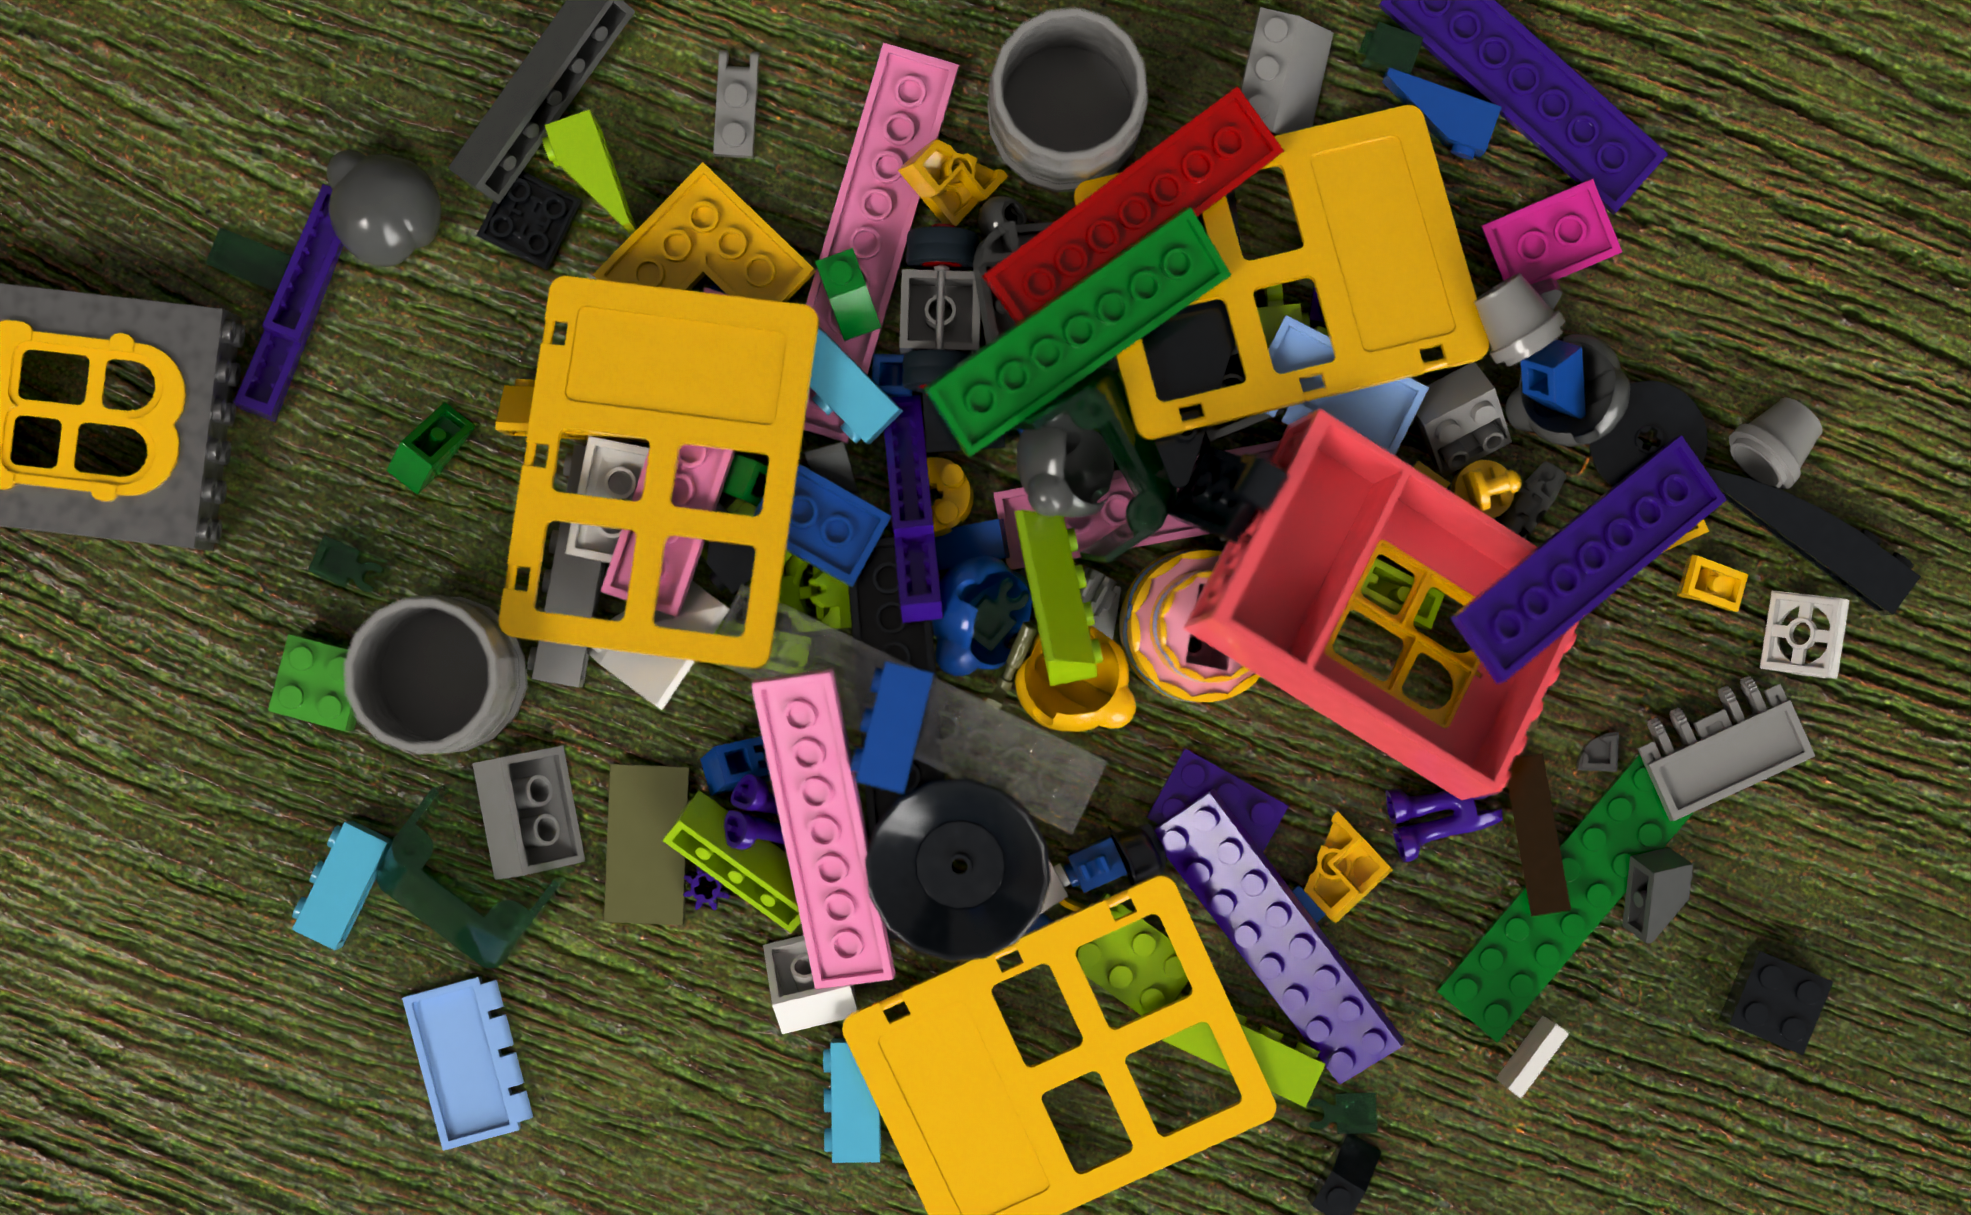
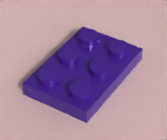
M1184 748L1146 817L1160 824L1214 788L1260 850L1264 852L1289 806Z

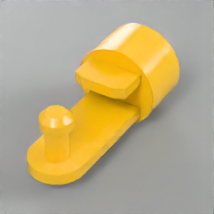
M1479 460L1466 465L1458 471L1452 481L1451 492L1491 518H1496L1510 507L1515 492L1521 487V481L1518 473L1514 470L1508 471L1504 466L1494 461Z

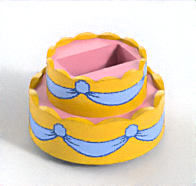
M1183 549L1159 557L1137 575L1123 600L1120 611L1119 632L1127 661L1133 671L1146 685L1168 698L1185 702L1221 701L1244 692L1261 677L1183 629L1222 554L1220 551ZM1194 637L1198 641V648L1191 653L1188 651L1189 639Z

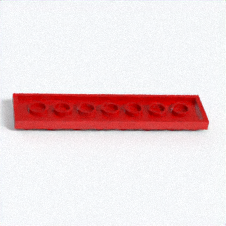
M1237 86L982 275V278L1015 323H1018L1183 208L1191 207L1195 215L1199 216L1282 154L1284 150Z

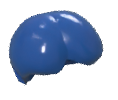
M984 555L962 560L954 565L940 580L943 619L932 620L933 632L937 639L936 662L942 671L953 676H965L971 674L976 669L994 670L1005 665L1011 651L1008 649V643L1015 634L1019 633L1023 622L1029 621L1033 608L1028 580L1020 573L1011 570L1004 561L993 556Z

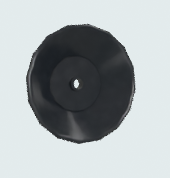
M969 778L929 781L899 797L876 824L865 859L869 897L886 928L914 951L949 962L986 959L1018 942L1040 916L1051 881L1047 843L1031 813L1001 788ZM958 858L964 859L967 862L968 868L964 871H958L954 868L953 861Z

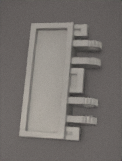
M1748 675L1740 679L1741 690L1752 714L1744 717L1731 688L1726 685L1718 689V696L1724 709L1693 723L1700 738L1699 740H1696L1680 708L1671 710L1669 714L1670 719L1682 746L1675 749L1660 720L1654 718L1648 721L1647 725L1654 741L1637 749L1669 821L1680 819L1815 757L1792 702L1787 699L1781 684L1763 691L1770 705L1767 708L1753 678Z

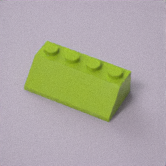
M1029 510L1014 511L1050 687L1097 677L1096 663L1103 662L1099 639L1091 640L1088 626L1095 625L1091 602H1082L1080 589L1087 588L1082 564L1075 566L1072 552L1079 551L1075 529H1066L1064 516H1044L1036 511Z

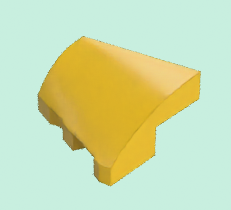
M938 139L928 143L898 169L899 173L941 223L951 224L955 227L980 201L986 200L1008 177L1005 171L987 168L977 163L978 158L968 153H957L951 145Z
M1339 811L1332 816L1330 831L1324 846L1321 845L1317 855V865L1314 872L1310 874L1304 889L1306 894L1335 923L1393 871V868Z

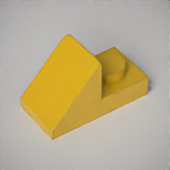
M1691 555L1687 558L1677 596L1702 601L1725 610L1738 612L1749 574L1701 556Z

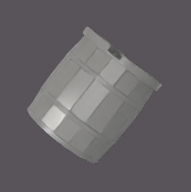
M1079 8L1049 10L1021 24L1002 46L988 85L989 100L987 107L990 136L1005 165L1027 183L1054 192L1075 191L1077 186L1086 180L1116 174L1135 151L1148 104L1144 63L1130 36L1107 17Z
M443 595L411 596L375 612L355 633L344 662L345 694L357 720L381 742L414 754L464 752L497 738L517 716L528 687L525 655L520 646L519 639L508 636L501 630L499 614L491 607L464 597Z

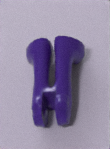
M748 774L738 782L731 795V802L735 807L779 815L775 795L769 792L768 785L764 779ZM733 810L728 811L724 822L726 842L731 848L748 849L755 843L756 839L785 845L781 823L764 820Z
M1400 788L1386 790L1387 811L1392 824L1402 823L1433 812L1443 810L1454 811L1451 816L1393 828V837L1402 861L1406 863L1417 859L1421 846L1428 842L1448 836L1479 831L1503 820L1502 808L1483 810L1477 813L1474 802L1476 799H1485L1495 794L1460 800L1446 790L1418 796L1407 795Z

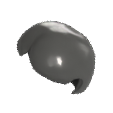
M350 149L340 151L330 159L327 165V179L332 189L328 206L330 222L338 239L356 258L374 266L391 267L406 260L416 248L429 245L434 240L441 221L440 197L432 180L419 166L397 155L382 153L366 156L357 150Z
M1570 334L1557 340L1582 347L1586 416L1579 419L1550 410L1525 395L1522 391L1521 372L1519 386L1509 395L1506 401L1505 413L1510 424L1518 430L1535 432L1537 436L1552 444L1575 447L1594 443L1616 427L1628 407L1630 382L1621 371L1618 357L1609 344L1592 335Z
M1056 404L1044 409L1032 418L1019 438L1016 455L1019 479L1031 507L1040 515H1057L1071 518L1086 517L1098 513L1107 502V500L1096 503L1110 489L1115 467L1112 445L1103 434L1089 426L1092 420L1090 415L1074 404Z

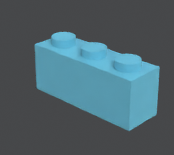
M818 327L810 387L816 392V395L812 400L828 416L834 411L844 421L840 428L853 442L857 444L862 439L870 445L903 410L821 327Z
M353 820L344 822L342 827L337 825L327 842V846L331 850L325 862L320 860L310 876L309 882L314 885L308 897L302 896L293 911L292 918L296 919L292 930L333 950L342 948L394 840Z
M832 1038L831 1049L823 1050L824 1073H831V1088H824V1112H831L832 1128L824 1129L825 1152H832V1163L880 1162L881 1114L845 1038Z

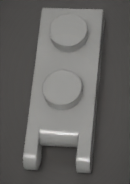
M720 50L713 155L714 157L754 159L759 52L751 51L749 57L750 67L728 66V50Z

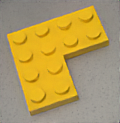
M702 162L602 264L593 276L598 280L690 291L707 275L727 295L787 302L814 275L816 270Z

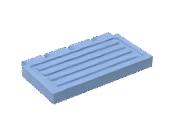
M1287 315L1284 317L1268 348L1273 368L1279 374L1329 363L1334 360L1330 337ZM1321 375L1300 380L1303 392L1324 387ZM1411 378L1397 380L1287 407L1281 421L1288 425L1318 409H1322L1395 456L1429 387ZM1278 410L1265 413L1275 417Z
M481 976L402 997L443 1151L518 1131L521 1129V1121L534 1117L527 1090L512 1094L511 1087L523 1084L524 1079L517 1053L513 1052L506 1055L501 1053L502 1048L512 1046L514 1042L506 1014L495 1017L491 1016V1010L504 1007L497 980L483 983Z

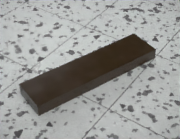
M1543 753L1514 758L1508 769L1511 774L1507 783L1531 917L1571 911Z

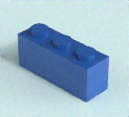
M886 661L884 669H875L870 691L877 693L874 709L867 707L865 709L860 731L866 732L867 737L864 749L856 747L850 770L857 772L856 782L900 793L905 792L934 673Z

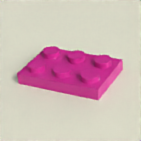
M1593 179L1586 180L1480 225L1503 281L1518 273H1521L1529 284L1550 278L1558 280L1622 253Z

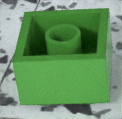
M288 634L268 711L341 731H354L357 718L345 694L344 662L350 648L302 635Z

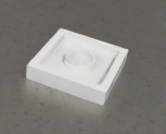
M1542 1015L1495 1079L1522 1098L1569 1033Z

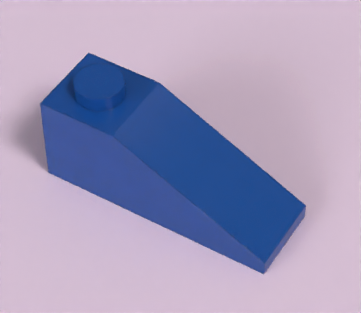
M1389 67L1382 82L1404 105H1413L1422 111L1428 130L1443 145L1451 147L1453 155L1473 160L1474 156L1480 158L1486 152L1501 106Z
M762 736L714 746L700 758L711 796L732 792L738 782L748 774L759 776L766 782L771 781Z

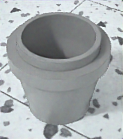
M1521 273L1499 283L1474 300L1492 348L1490 355L1496 364L1505 362L1506 366L1516 364L1541 350L1563 333L1560 327L1566 321L1560 311H1554L1524 279Z
M1787 397L1781 398L1776 404L1750 423L1739 425L1729 436L1730 452L1739 468L1754 481L1777 489H1789L1800 478V468L1822 434V425L1814 413L1802 403Z

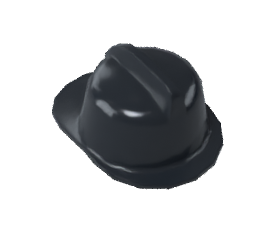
M1143 824L1118 833H1114L1110 826L1107 827L1123 859L1130 886L1155 875L1163 874L1166 867V853L1151 825Z

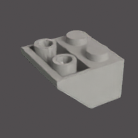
M1475 362L1427 385L1429 389L1412 420L1438 473L1443 478L1512 442L1495 387Z

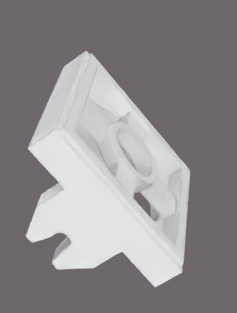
M1772 590L1760 668L1803 676L1837 679L1849 600ZM1799 607L1798 618L1792 620L1788 626L1782 625L1783 620L1790 611ZM1813 608H1819L1827 616L1830 623L1829 631L1817 629L1816 624L1812 621ZM1800 623H1806L1811 632L1809 640L1803 645H1798L1793 638L1794 629ZM1780 637L1786 638L1788 644L1793 647L1791 661L1782 651ZM1815 642L1827 643V649L1820 658L1805 664L1807 649L1812 647Z

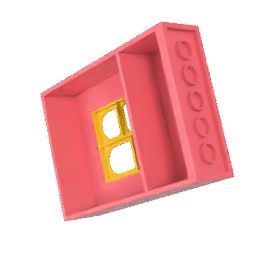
M1318 409L1288 424L1269 462L1286 472L1289 478L1269 512L1256 509L1236 544L1230 541L1227 542L1183 629L1460 800L1495 794L1501 791L1510 778L1511 773L1508 769L1514 757L1519 755L1526 745L1527 736L1525 734L1530 723L1540 715L1543 709L1544 702L1541 700L1547 688L1559 676L1560 667L1558 665L1562 656L1573 646L1577 634L1574 631L1579 621L1508 680L1499 684L1494 681L1472 649L1466 653H1456L1448 650L1418 631L1414 627L1413 622L1431 587L1437 588L1465 606L1538 547L1322 409ZM1378 555L1386 556L1410 571L1414 576V583L1399 613L1396 615L1389 613L1365 598L1361 592L1362 585ZM1352 610L1357 611L1394 634L1403 642L1401 653L1386 681L1375 678L1338 655L1333 649L1334 641L1348 613ZM1420 653L1440 663L1448 670L1452 679L1453 690L1451 697L1444 706L1438 709H1428L1420 706L1402 692V686Z

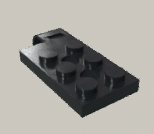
M1211 447L1200 453L1188 484L1184 488L1179 489L1166 514L1177 521L1236 544L1256 509L1269 512L1289 475L1258 456L1253 455L1252 457L1244 454L1241 457Z

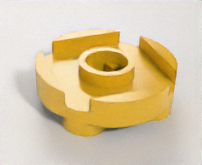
M930 457L927 458L930 490L937 488V491L943 494L942 499H936L934 505H932L934 536L939 537L952 532L951 528L955 527L960 521L963 523L966 520L973 506L974 492L968 478L959 465L945 458Z

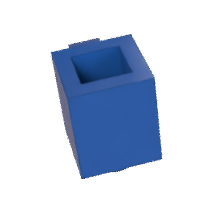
M1107 836L1067 854L1071 863L1064 865L1072 887L1081 885L1084 893L1127 874L1111 836Z

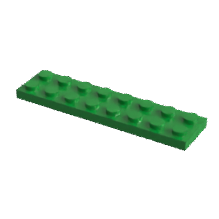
M1185 207L923 389L965 455L971 457L1230 277L1231 273L1192 208Z
M1639 751L1559 844L1571 911L1531 917L1525 884L1435 989L1496 1043L1501 1040L1626 893L1630 856L1663 849L1693 814H1688L1675 821H1669Z

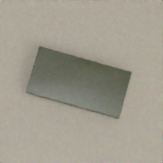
M610 764L604 922L684 925L685 897L683 894L686 887L684 876L686 875L687 858L662 840L689 802L690 767Z

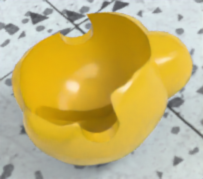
M1088 626L1091 640L1099 639L1103 662L1096 663L1097 677L1050 687L1039 632L1033 639L1030 656L1017 669L1015 687L1020 704L1028 715L1040 725L1057 731L1083 732L1098 726L1110 729L1121 728L1132 720L1136 711V703L1128 687L1129 668L1125 653L1117 642L1093 626Z

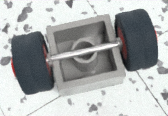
M933 224L930 227L916 228L908 232L906 262L909 267L917 270L902 269L899 349L900 355H904L902 383L906 389L926 393L923 389L925 386L979 350L981 311L974 271H969L973 269L974 255L978 245V235L974 231L957 228L951 224Z

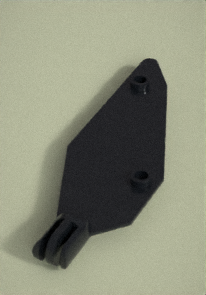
M1233 189L1226 195L1241 249L1235 189ZM1200 214L1199 216H1197V218H1198V220L1200 221L1201 225H1202L1203 228H1204L1203 221H1202L1201 214ZM1216 299L1187 306L1141 338L1157 398L1162 402H1168L1220 389L1235 344L1226 305L1222 300ZM1201 404L1179 409L1182 421L1204 416ZM1207 426L1191 429V435L1183 436L1179 433L1154 439L1166 474L1173 487L1184 488L1188 484Z

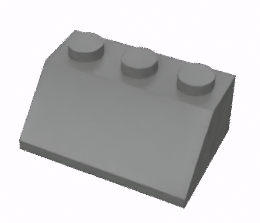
M1260 7L1256 17L1240 90L1273 136L1310 128L1313 125L1334 33L1300 16Z
M563 746L472 763L495 880L524 876L586 862Z

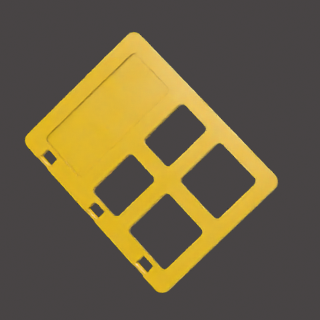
M1403 105L1274 136L1284 152L1262 169L1279 167L1283 171L1303 242V247L1300 249L1256 260H1246L1242 256L1226 195L1201 213L1204 229L1230 271L1231 276L1188 306L1216 299L1222 300L1225 303L1245 374V382L1162 402L1157 398L1143 343L1139 339L1116 355L1134 427L1139 436L1147 440H1154L1195 428L1208 427L1303 404L1304 402L1323 397L1336 396L1422 375L1426 372L1476 362L1485 356L1489 349V340L1474 304V300L1477 299L1426 121L1419 108L1413 105ZM1120 173L1080 183L1074 193L1075 206ZM1309 278L1315 285L1330 337L1334 360L1329 363L1279 374L1272 365L1253 293L1258 289ZM1441 346L1444 358L1423 363L1420 354L1421 350ZM1321 375L1324 387L1305 392L1302 391L1301 379ZM1201 404L1204 416L1182 421L1179 409Z
M571 276L558 277L551 283L526 437L527 444L524 464L521 470L507 561L508 568L505 588H503L499 613V626L506 635L514 638L751 669L761 668L769 662L772 653L819 327L818 315L812 307L804 304ZM555 322L568 324L565 346L552 344ZM566 430L648 440L650 449L642 498L638 501H627L555 491L554 479L562 433ZM537 444L549 446L546 468L534 467ZM693 445L767 455L769 457L762 512L758 516L753 517L674 506L672 497L681 447ZM559 521L635 532L636 542L625 616L622 620L609 621L540 612L536 609L540 571L549 523ZM677 536L748 545L755 548L756 555L744 633L741 636L733 637L656 626L654 622L665 545L669 537ZM518 567L531 568L527 591L515 590Z
M1155 875L1109 898H1104L1023 935L1015 944L986 959L965 961L901 990V992L884 1000L870 1004L849 1014L843 1022L842 1032L928 1215H1060L1269 1121L1276 1112L1275 1099L1175 882L1167 875ZM1132 899L1136 910L1115 920L1110 908ZM1156 914L1163 923L1192 986V991L1183 998L1121 1026L1111 1027L1107 1023L1079 963L1076 950L1086 943L1139 919ZM1018 950L1023 962L1002 971L997 959ZM1047 964L1053 972L1083 1039L1080 1044L1034 1065H1028L1022 1058L994 998L992 988L994 985L1033 967ZM905 1001L910 1013L889 1022L884 1010ZM1206 1022L1216 1038L1239 1088L1241 1098L1238 1102L1172 1132L1161 1134L1157 1131L1125 1062L1126 1057L1135 1051L1197 1023ZM1095 1071L1100 1074L1132 1142V1147L1121 1155L1079 1172L1074 1169L1042 1101V1095L1053 1088Z

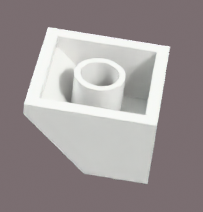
M804 935L763 945L772 1006L782 1034L844 1020L849 1014L858 1010L854 984L815 989Z

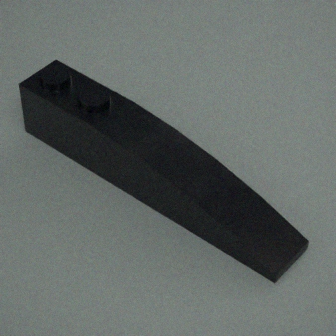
M1704 467L1729 504L1880 615H1893L1921 576L1911 570L1914 564L1909 559L1897 552H1894L1892 555L1880 547L1881 539L1866 529L1858 531L1827 511L1785 491L1746 477Z

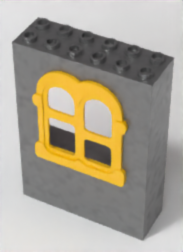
M0 283V527L213 551L214 543H219L222 533V522L217 520L219 504L224 503L227 491L226 481L222 480L223 466L229 464L231 457V443L227 441L228 426L234 424L236 416V405L234 402H231L233 386H238L241 373L240 364L236 363L237 349L243 346L245 340V325L241 324V317L220 308ZM27 350H40L86 356L89 359L90 365L85 401L80 405L23 399L19 395V385L24 353ZM110 360L135 361L145 365L151 371L155 379V392L153 398L146 406L138 410L124 411L108 409L103 405L106 367ZM19 416L51 418L60 421L62 429L58 462L54 468L21 466L12 462L11 451L14 426ZM84 423L128 427L136 430L143 436L147 444L148 455L145 464L138 472L123 477L77 471L75 468V457L80 426Z

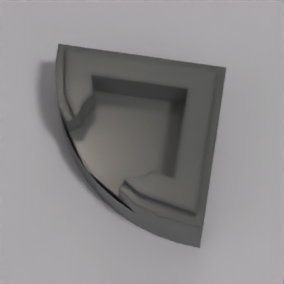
M1619 732L1604 733L1590 740L1581 750L1575 770L1617 772Z

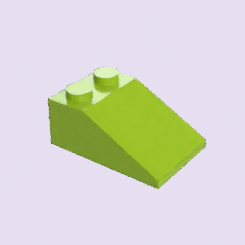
M589 109L544 125L548 137L542 138L546 154L549 160L553 161L555 168L561 166L573 181L629 235H632L637 228L600 123Z

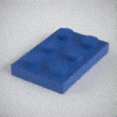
M799 464L786 551L852 587L888 524L891 515ZM764 496L753 517L758 516L762 512Z

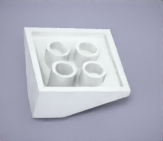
M589 436L577 494L632 501L649 448ZM571 523L565 554L610 563L622 529Z
M692 580L679 617L656 610L654 622L658 627L714 634L730 609ZM625 611L609 621L622 620L625 616ZM590 648L587 652L602 667L661 710L695 662L599 648Z

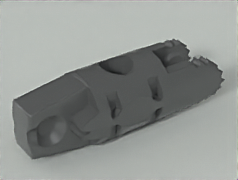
M1544 461L1523 483L1515 494L1510 507L1502 514L1498 522L1524 539L1528 534L1531 535L1554 503L1567 478L1566 474L1552 463Z

